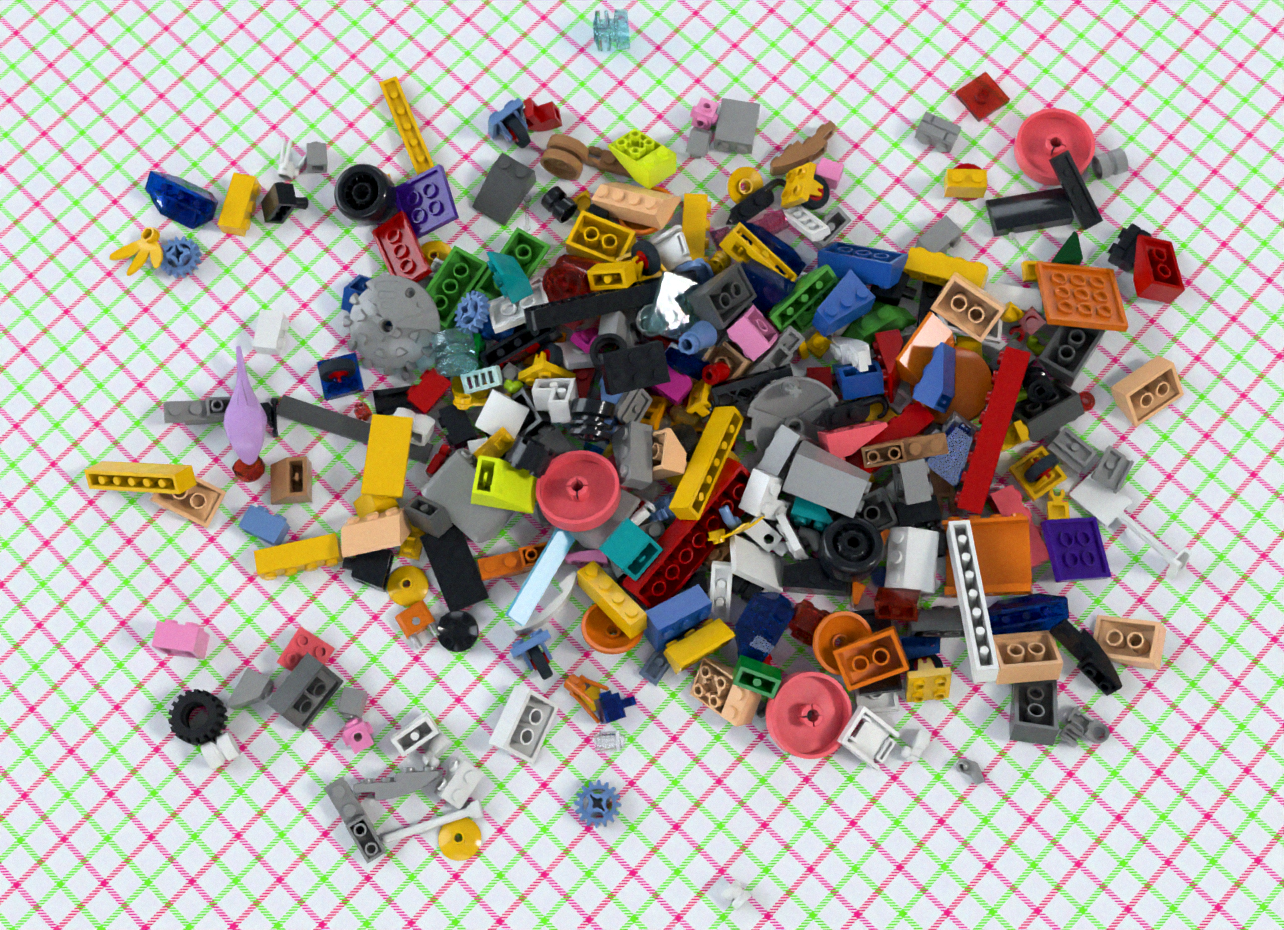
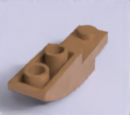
M830 120L827 124H822L817 129L815 135L806 138L803 144L798 140L793 145L789 144L781 156H776L771 161L769 174L772 176L786 174L789 170L818 159L827 151V140L834 135L836 125Z
M945 432L917 435L861 447L865 468L949 453Z

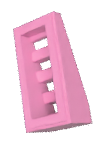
M599 549L567 553L565 556L566 564L586 566L594 560L601 568H609L607 556Z

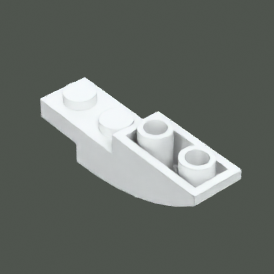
M832 337L830 352L836 360L840 361L843 365L851 363L860 372L868 371V365H872L869 344L853 338Z

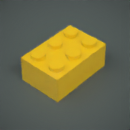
M581 210L565 242L566 251L595 265L598 263H612L616 258L631 252L632 246L636 243V232Z

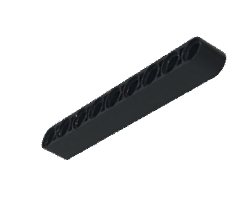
M686 270L634 282L628 288L600 290L525 308L524 315L527 330H541L692 294L698 288L696 270Z

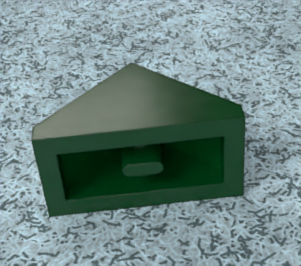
M1074 231L1051 263L1080 266L1083 255L1077 232Z

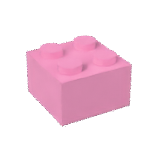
M754 304L726 330L729 338L734 343H737L742 348L743 354L747 358H751L752 361H755L767 351L780 336L779 332Z
M165 619V622L157 621L152 647L163 654L205 660L210 635L204 631V628L198 627L197 623L186 622L185 625L178 624L176 620Z

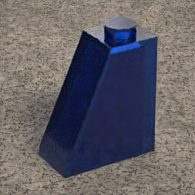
M752 258L746 262H739L757 295L752 303L761 313L790 295L796 286L793 281Z
M672 341L665 351L667 364L678 372L698 381L701 380L703 368L711 363L699 352L690 355L682 353L678 348L679 342Z
M954 421L945 431L949 453L923 458L928 462L931 470L955 488L960 484L973 440L970 427L963 422L959 424L957 421Z

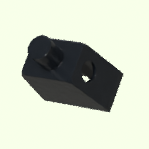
M903 271L899 282L891 288L882 289L879 288V285L872 284L870 291L876 297L874 302L879 301L899 306L902 297L913 301L917 289L907 286L910 276Z
M381 549L358 554L356 558L344 557L342 568L352 570L351 577L354 581L385 592L395 554L390 549Z

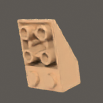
M703 657L689 694L736 727L750 724L762 695L733 685L732 672L734 668Z

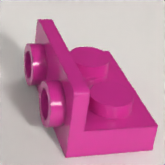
M591 327L573 333L570 341L586 354H589L590 345L599 336V329Z

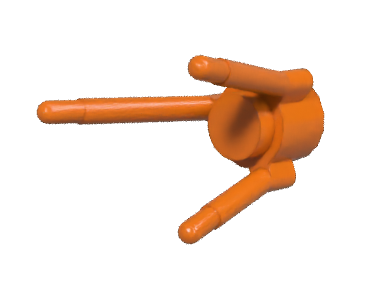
M571 674L565 680L564 688L570 692L569 694L578 701L596 723H600L599 718L580 698V695L592 703L593 700L584 692L586 689L585 683L606 691L609 690V687L587 679L583 675L578 677L575 674Z

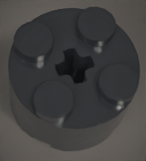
M518 434L507 458L511 462L510 465L519 470L525 468L530 471V475L540 479L542 475H545L556 452L551 448L549 451L544 449L545 445L525 435L522 437L521 434Z

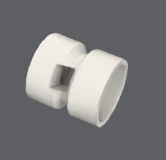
M229 731L218 736L216 742L211 740L200 746L201 752L212 770L222 766L225 759L231 761L241 755L240 749Z

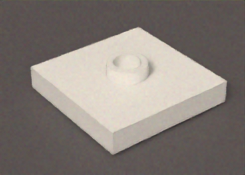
M573 342L554 343L561 347L563 351L562 363L568 370L594 368L590 354H586Z

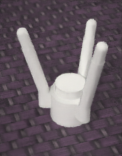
M282 138L277 175L282 179L292 180L293 176L298 177L299 171L307 158L305 154L297 168H295V164L289 161L292 140L288 141L285 154L286 139Z

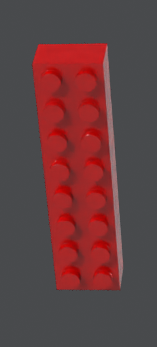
M1006 346L1005 351L1000 350L997 365H1000L999 371L994 370L991 384L994 387L992 391L988 390L985 404L988 405L987 410H982L979 418V424L982 426L980 431L976 430L973 438V444H976L974 451H969L966 462L970 465L968 471H963L960 480L964 485L962 491L957 490L954 503H957L958 509L982 515L1029 363L1030 352Z
M728 457L700 519L679 520L676 518L656 542L663 551L636 581L627 576L621 585L648 610L674 597L718 545L707 540L709 538L708 532L722 528L725 529V532L730 531L718 509L728 505L733 517L737 516L739 518L745 513L738 506L751 473L741 463Z

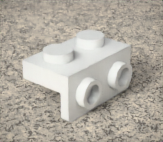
M458 756L449 764L448 772L444 778L442 777L437 782L434 793L460 810L484 773Z

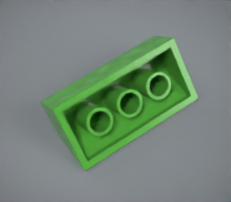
M517 227L500 253L513 256L529 280L551 246ZM490 269L487 270L474 291L485 294V297L489 298L488 301L503 296L499 289L501 286H496L492 278L494 272L491 273Z
M457 246L453 247L425 289L432 297L438 309L441 326L440 332L447 336H450L458 323L454 321L457 317L455 311L458 310L457 304L462 303V296L466 298V293H471L489 269L485 261Z

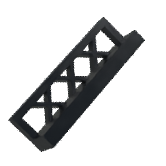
M790 364L711 385L716 407H738L751 403L755 398L753 397L754 394L759 393L757 389L760 384L772 383L770 381L793 376ZM747 388L752 391L748 399H742L737 396L741 389ZM727 393L732 396L729 404L720 406L718 395Z

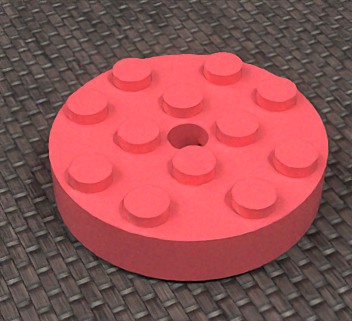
M1057 108L1040 110L1030 115L1019 128L1014 142V155L1020 169L1034 181L1052 186L1061 184L1049 162L1051 158L1069 150L1082 176L1087 170L1095 152V139L1088 124L1075 113Z
M577 450L566 452L552 459L545 475L537 479L536 497L542 514L551 524L562 530L581 532L602 525L615 513L621 499V486L616 469L609 460L595 452Z
M813 671L795 672L782 679L774 699L768 698L765 713L766 725L771 738L783 751L804 759H818L828 756L841 746L837 739L852 717V706L843 686L829 675ZM811 710L812 716L808 720V718L804 716H807V713Z

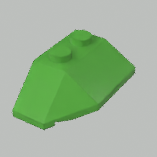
M826 264L802 276L774 302L769 318L780 332H783L790 325L798 333L804 334L813 325L812 321L817 308L839 282L830 266Z
M876 301L873 303L871 311L863 317L852 321L841 337L866 342L871 350L873 349L872 342H875V333L895 329L903 331L906 327L917 323V320L906 308Z

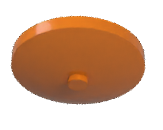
M959 346L953 347L956 349L955 396L947 412L942 413L921 403L934 416L935 420L933 423L943 425L954 410L968 421H972L988 406L985 404L988 390H993L991 371L983 358L970 349ZM910 384L911 397H913L914 395L913 389L915 387L912 384Z

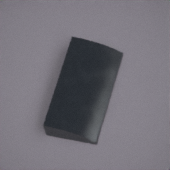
M1063 188L985 201L994 237L1069 225L1074 219L1070 202Z

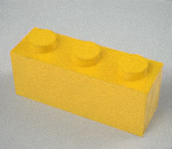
M233 173L217 224L222 233L245 237L246 231L250 229L251 214L255 212V201L261 193V184L256 176Z

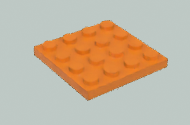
M1037 261L1035 271L1047 324L1126 332L1129 326L1114 269Z

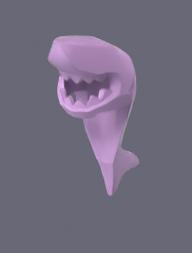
M236 346L237 382L226 408L223 427L232 448L241 461L247 465H252L257 461L263 446L267 416L250 385L241 346Z

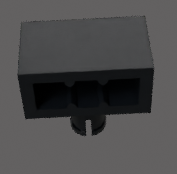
M284 182L274 183L261 201L265 223L283 224L294 208L304 210L308 208V198L296 197L293 184Z

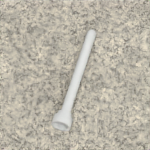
M479 799L472 801L465 809L386 834L382 837V841L384 843L393 842L469 816L475 819L483 817L484 812Z

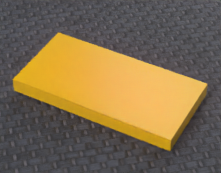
M372 414L361 487L362 495L403 499L414 423L412 417Z

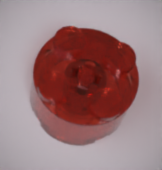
M568 263L555 264L545 272L542 280L543 289L552 301L586 294L588 286L586 275L579 268ZM563 282H568L567 286H562Z
M803 599L801 603L795 605L784 628L786 631L789 628L792 631L790 635L796 640L812 646L814 632L818 624L831 613L827 610H819L814 607L812 602Z

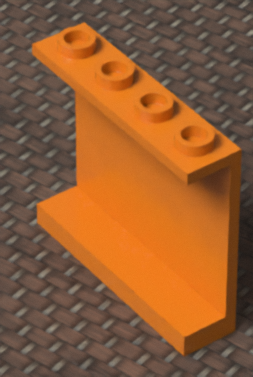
M1012 513L1010 517L992 514L989 515V518L972 515L968 516V519H960V517L954 516L948 517L947 520H942V525L946 532L948 521L970 520L985 596L1033 594L1028 516H1024L1023 513ZM948 548V551H946L947 556H945L946 586L944 587V593L947 598H958Z

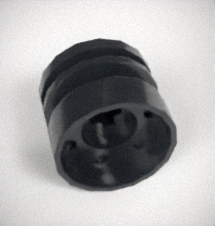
M573 399L571 414L580 417V419L570 421L569 425L576 428H570L568 435L587 442L611 441L612 435L603 431H612L613 426L604 423V420L614 419L616 405L597 399Z

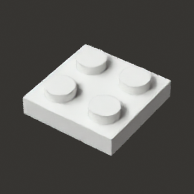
M782 513L776 516L779 522L776 526L786 540L785 543L794 558H799L801 561L810 560L794 527L785 514Z

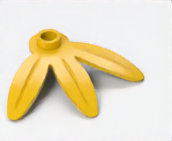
M146 227L141 233V239L116 250L110 255L109 259L121 260L138 253L127 270V276H131L144 265L150 254L152 265L157 269L163 260V251L158 243L160 238L159 230L154 227Z
M454 376L451 384V391L455 397L453 405L457 406L460 410H467L472 406H484L488 399L484 397L488 395L490 389L465 394L461 378ZM505 393V394H504V395H507V396H509V397H512V394H511V393Z
M749 516L735 530L725 532V529L722 528L708 532L709 538L707 540L712 541L713 544L725 542V538L751 528L765 516H761L752 523L751 521L754 516Z

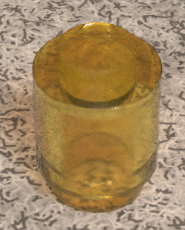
M681 403L678 406L674 405L669 413L671 421L687 430H694L701 416L696 411L692 414L686 411L687 406Z

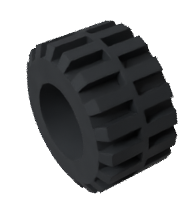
M194 689V692L188 690L185 692V696L180 694L177 697L179 701L177 703L173 701L172 706L174 708L173 710L169 709L168 713L172 716V718L168 719L169 724L172 725L170 727L171 731L176 733L175 736L195 746H198V744L203 745L211 740L216 741L214 738L222 734L220 733L221 729L225 730L227 726L224 724V721H228V716L225 715L227 709L223 706L224 703L218 697L205 690ZM205 706L208 711L207 721L200 728L191 729L189 726L191 712L197 707Z

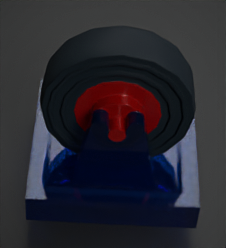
M356 352L317 362L326 401L365 391Z

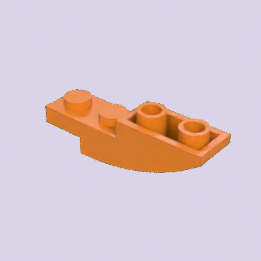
M548 542L518 548V551L478 559L477 564L482 581L499 577L504 579L530 572Z

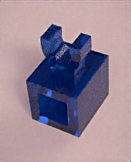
M611 690L599 693L600 698L593 700L601 724H607L626 717L624 708L637 704L634 696L621 700L619 692L611 693Z

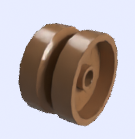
M564 134L551 135L546 145L547 150L544 151L540 160L541 166L558 178L565 180L579 179L583 171V165L589 156V149L582 142Z

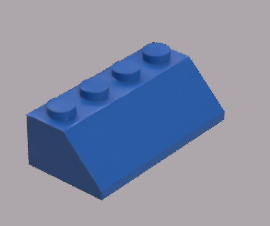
M835 241L818 251L817 269L828 264L837 278H843L851 269L864 285L874 284L879 285V288L889 289L899 282L908 259V254Z

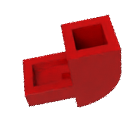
M531 98L524 100L525 108H523V113L528 129L533 131H549L562 126L560 109L553 101L538 106Z

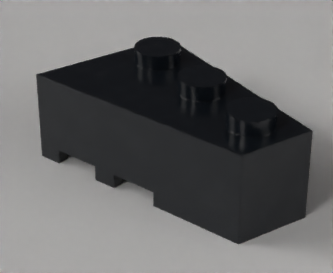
M819 558L784 566L782 577L783 592L845 596L847 582L831 577L821 566Z

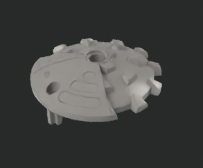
M385 275L370 279L365 283L368 289L360 296L354 293L349 299V303L353 304L350 316H344L343 326L349 327L351 340L347 341V345L352 352L356 349L364 357L361 363L369 369H372L373 365L384 368L385 375H395V369L406 367L407 371L411 372L419 368L416 361L423 355L430 358L435 350L430 344L433 334L440 335L441 329L440 316L436 304L429 293L411 279L396 275ZM387 321L392 323L391 331L386 328Z
M804 376L781 378L764 387L755 396L748 408L747 416L752 417L751 429L744 431L746 441L752 440L757 450L752 454L754 459L758 463L761 462L766 448L770 446L774 439V434L781 424L789 427L790 423L797 421V426L794 430L819 442L817 432L823 431L825 428L813 425L812 422L822 413V409L833 407L839 401L834 392L823 383Z

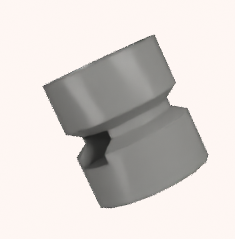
M1121 148L1108 151L1107 154L1095 155L1091 161L1093 172L1098 180L1128 171V159Z

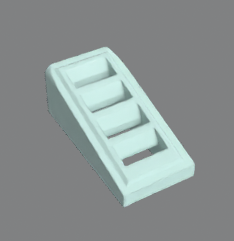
M499 365L460 375L465 394L504 385ZM489 372H492L494 383H491ZM482 374H485L487 385L483 383ZM476 375L478 376V380H479V384H480L479 387H477V385H476V381H475V377H474V376H476ZM468 377L471 378L473 386L472 389H469L467 381Z

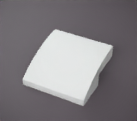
M492 389L475 426L490 435H493L503 426L515 439L530 409L512 400L511 397Z

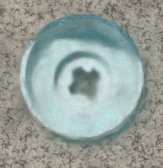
M615 9L614 18L610 19L607 10H604L605 19H601L600 11H595L593 33L598 52L603 51L604 42H607V51L611 50L612 42H616L618 50L630 49L627 9Z
M452 328L440 331L431 338L433 352L436 354L434 360L437 374L447 377L460 376L475 371L479 367L476 351L473 350L475 348L473 331L465 328Z

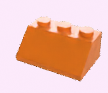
M930 311L896 358L900 379L914 386L918 382L920 383L925 366L930 364L933 358L934 348L940 342L952 348L955 344L953 332Z

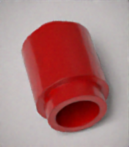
M721 361L707 365L702 370V378L708 385L723 382L730 374L729 366Z

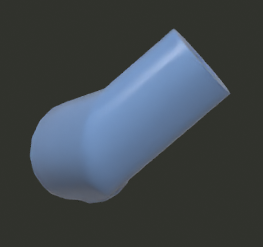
M728 505L718 509L724 523L730 530H735L741 526L740 518L737 516L733 517Z

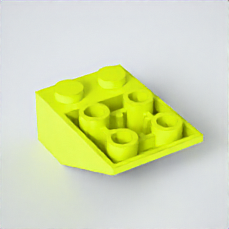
M637 129L631 130L608 145L609 150L632 178L647 189H651L676 173L677 154Z
M479 455L472 488L471 504L533 514L538 478L530 475V471L523 468L522 470L516 469L509 462L502 459Z

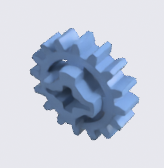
M176 236L173 242L169 239L167 240V246L162 244L164 251L160 267L168 276L173 275L177 279L181 275L185 278L186 273L193 275L191 270L199 269L196 264L202 263L199 258L202 256V253L197 243L195 244L192 239L187 240L183 236L179 240Z
M472 290L471 293H466V298L462 296V303L457 304L458 310L455 311L457 317L454 319V321L458 322L456 327L459 328V331L469 335H473V332L477 334L478 328L483 329V322L488 321L486 315L490 314L487 309L491 306L487 303L489 298L485 297V294Z
M675 492L663 495L653 502L657 510L654 513L647 510L650 513L648 517L650 522L657 520L664 522L677 517L668 508Z
M597 780L596 785L589 781L588 788L581 786L584 791L582 794L576 793L580 800L574 801V804L580 808L575 810L576 814L582 813L580 820L582 822L587 819V826H590L593 822L595 823V828L599 827V823L607 827L606 821L610 820L613 823L614 819L612 816H619L620 813L616 808L621 807L622 804L616 802V800L620 798V795L613 794L616 788L612 787L609 789V782L602 786L600 780ZM603 790L605 792H603L602 794H594L592 791ZM585 797L589 800L586 810H584L583 806ZM591 797H593L597 801H600L602 799L603 801L601 804L605 811L599 809L598 807L594 809V803ZM610 798H612L611 811L607 809V802ZM594 814H602L603 818L596 819L592 818L591 816H593Z

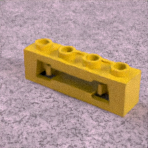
M741 222L719 244L725 253L729 254L736 262H739L741 267L776 299L786 292L798 277ZM742 234H744L749 240L752 241L751 245L749 244L748 240H745L741 236ZM778 265L786 274L780 273L779 269L775 268V266Z

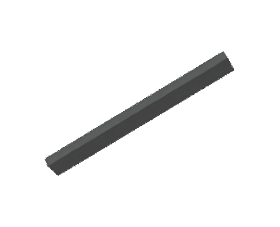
M283 395L276 411L277 415L368 445L371 423ZM427 442L425 446H418L411 443L408 459L426 464L433 449V444Z

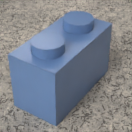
M250 505L239 524V527L244 532L272 546L281 545L291 528L286 522L287 519L279 514L273 516L269 514L268 509L261 505H258V507Z

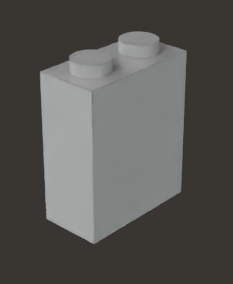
M722 98L714 137V148L721 151H736L739 154H752L760 114V104Z

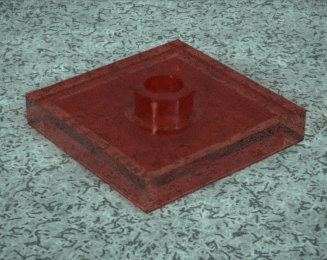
M984 72L955 93V96L978 122H981L1010 101V98L987 72Z

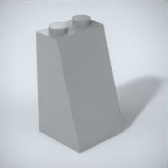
M803 440L794 456L782 490L854 518L855 513H860L865 501L861 500L863 493L868 495L872 482L868 480L871 474Z

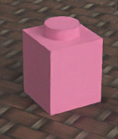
M822 157L820 164L816 163L815 175L821 176L829 188L836 190L843 173L844 164Z

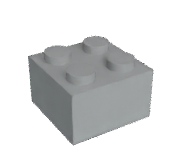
M918 458L907 460V462L891 464L897 501L910 505L931 500L933 487L931 482H928L927 474H929L930 470L925 459Z

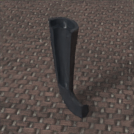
M447 363L435 366L437 371L450 381L451 374ZM411 386L372 390L377 415H392L397 408L409 409L414 407L406 400L409 396L406 392Z

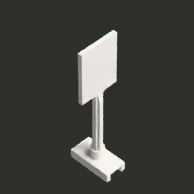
M1092 471L1069 494V497L1093 517H1096L1106 528L1115 519L1120 520L1163 556V559L1170 564L1166 576L1173 580L1179 568L1184 569L1192 551L1185 547L1176 554L1172 549L1169 550L1124 512L1132 503V500L1121 491L1114 494L1112 489H1107L1090 478L1093 473Z

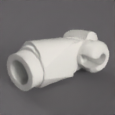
M920 729L912 745L902 748L901 755L906 757V761L917 762L921 760L919 758L921 753L931 743V733Z
M442 733L434 737L428 750H426L425 754L422 753V760L426 766H436L437 768L440 765V760L437 757L440 756L450 742Z

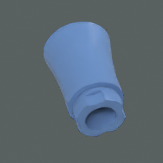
M698 321L679 338L678 348L682 353L690 355L702 349L712 347L717 340V331L710 322Z

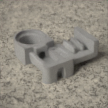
M1076 706L1066 718L1067 724L1058 735V737L1075 748L1078 745L1076 741L1079 736H1085L1091 742L1101 744L1109 738L1110 732L1105 724L1098 719L1092 721L1078 710L1080 706ZM1098 727L1104 731L1103 739H1096L1094 737V728Z

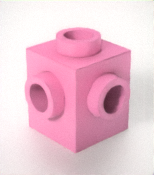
M701 97L698 105L693 106L690 117H693L691 126L709 131L711 126L716 125L719 114H717L719 103Z
M355 717L345 723V726H343L344 734L341 737L345 745H350L355 754L374 745V739L371 735L374 731L369 721L364 722L362 717L359 719Z

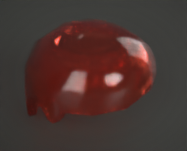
M258 456L257 461L252 465H247L241 459H238L232 466V470L240 481L251 483L263 476L266 466L264 461Z

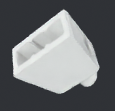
M755 516V517L753 518V520L751 521V523L754 522L755 520H757V519L760 518V517ZM764 518L744 531L767 552L773 549L782 557L788 550L787 545L781 541L783 536ZM770 534L774 539L768 542L764 539V536Z

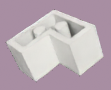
M535 379L532 388L535 410L549 411L552 423H567L573 420L574 415L571 414L572 400L579 398L576 379Z
M753 468L738 507L754 516H765V519L778 521L776 516L782 513L786 515L790 504L778 497L784 480L766 471Z

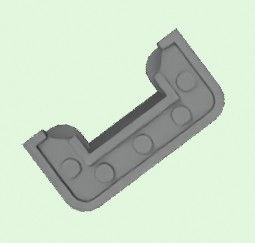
M461 448L456 450L421 489V494L426 499L444 506L451 522L471 540L483 543L496 538L515 511L471 504L476 468L472 465L474 462L473 454L469 450Z

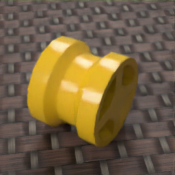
M721 250L716 251L713 258L708 261L715 275L727 269L732 263L730 255Z

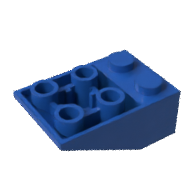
M940 342L934 348L930 364L925 366L920 383L918 382L913 389V399L942 413L947 412L955 396L956 349L943 342Z
M871 358L872 365H868V371L863 372L853 367L851 363L845 365L842 363L832 364L843 400H854L860 397L884 393L883 372L878 361Z

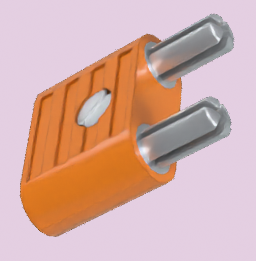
M423 600L395 616L407 639H411L416 649H419L417 643L420 648L422 647L417 634L429 628L434 638H437L431 626H433L437 635H440L435 626L436 620Z

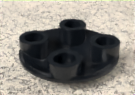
M462 610L448 612L440 618L437 626L438 633H440V635H437L439 642L444 648L452 652L468 650L474 645L479 634L475 618Z

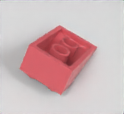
M872 420L829 431H818L819 445L821 449L845 460V456L855 453L888 427V425L884 421Z

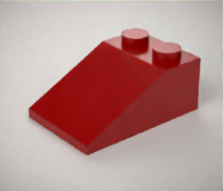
M1140 234L1137 236L1133 276L1137 297L1170 304L1185 291L1172 242Z

